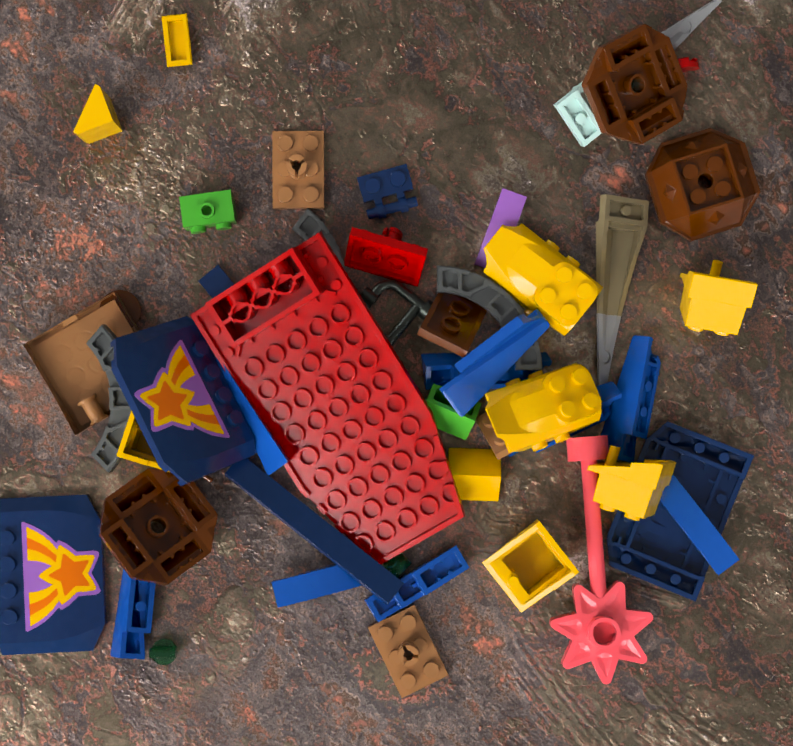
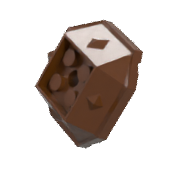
M639 24L598 47L581 85L601 133L634 144H644L683 121V106L686 99L687 83L668 36L652 29L647 24Z
M712 128L662 142L645 173L660 224L679 234L689 242L740 227L761 192L745 142ZM699 177H705L708 180L709 187L707 189L699 186Z
M148 468L104 499L99 536L131 579L168 585L211 553L218 514L194 482L180 486L177 483L180 480L171 472ZM157 521L161 523L163 527L162 533H154L150 527L151 522Z

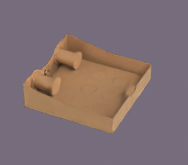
M112 292L23 344L75 435L108 418L111 412L109 410L108 388L110 386L106 372L103 371L99 360L86 343L102 324H106L117 338L140 331L117 292ZM111 295L116 296L134 326L131 327L115 299L100 307L101 302Z

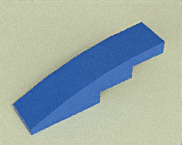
M672 474L670 484L664 488L660 502L719 576L740 559Z
M455 545L398 578L404 584L388 605L374 594L364 599L376 621L380 622L423 595L434 591L470 567Z
M336 564L272 581L278 608L361 586L359 582Z

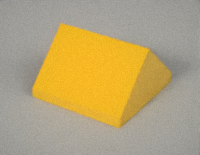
M96 84L73 131L88 144L123 131L110 97Z
M448 448V462L460 499L498 501L501 483V459H497L492 449Z

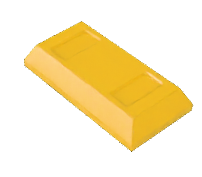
M187 13L161 16L167 67L193 65Z

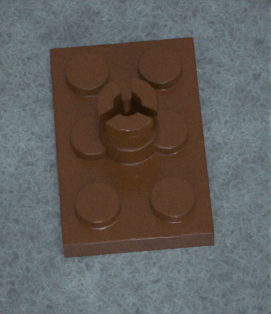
M438 293L417 335L461 357H465L487 311L467 298L448 293Z

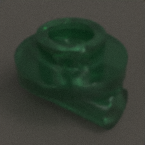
M400 553L386 561L383 567L398 578L412 562Z
M160 639L149 649V658H153L157 664L168 665L177 657V646L170 639Z

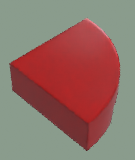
M688 57L678 58L682 72L700 69L697 58L694 57L691 60Z

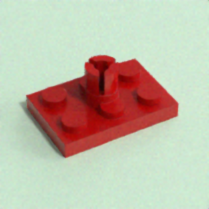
M352 227L344 264L350 268L418 287L428 248L401 241L403 234L395 227H390V230L388 227L384 228L381 235L365 229Z

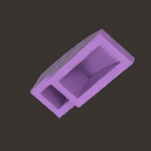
M502 188L474 265L486 268L485 246L502 225L517 226L527 199L526 196Z

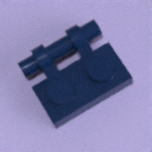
M407 164L357 177L364 204L372 201L375 203V208L366 210L369 220L377 217L379 219L387 218L386 215L399 211L405 213L409 211V208L418 206L416 196L406 199L404 192L413 190ZM393 195L397 196L398 201L383 205V198Z

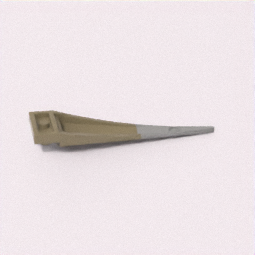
M609 194L600 195L599 221H596V282L603 286V289L596 298L597 386L608 382L621 315L648 226L649 201Z

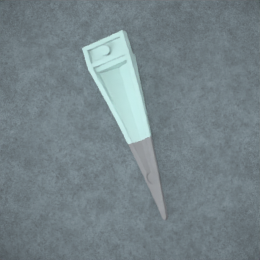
M722 0L709 2L661 33L670 38L675 50ZM581 82L553 105L580 146L585 147L598 137L601 131Z

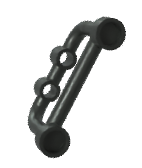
M385 279L376 284L373 289L367 286L360 296L368 309H370L385 290L392 289L412 305L386 337L391 346H393L416 316L424 321L433 302L429 299L425 303L400 282L394 279Z

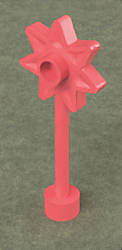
M608 435L573 437L566 440L568 462L580 461L590 591L579 583L573 584L572 594L575 612L552 617L549 620V625L570 639L561 659L563 667L571 669L591 661L599 679L603 684L607 685L612 681L619 659L640 664L647 662V656L634 636L653 621V615L647 610L626 608L625 584L616 580L608 588L606 586L601 508H599L600 503L593 501L598 482V473L587 469L588 465L597 464V460L607 458L609 452Z

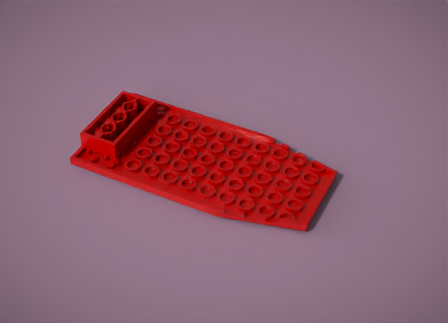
M322 232L315 234L300 245L290 248L206 302L205 306L190 315L224 371L225 365L290 461L284 467L299 491L306 498H309L317 506L316 508L335 524V527L341 533H344L355 545L379 564L385 563L465 516L433 412Z

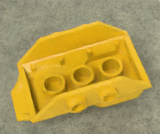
M522 223L519 226L502 225L484 248L487 265L483 272L494 283L510 294L518 304L524 307V312L527 316L535 309H538L549 322L550 327L565 336L594 302L603 286L578 268L580 263L569 255L564 257L559 253L560 248L548 239L545 242Z
M577 363L544 374L540 370L528 375L529 379L521 381L520 378H516L505 383L506 387L485 393L488 401L485 410L496 436L504 440L509 453L525 451L530 448L535 452L547 447V442L555 440L556 444L571 438L569 434L599 421L602 414L601 397L588 369Z

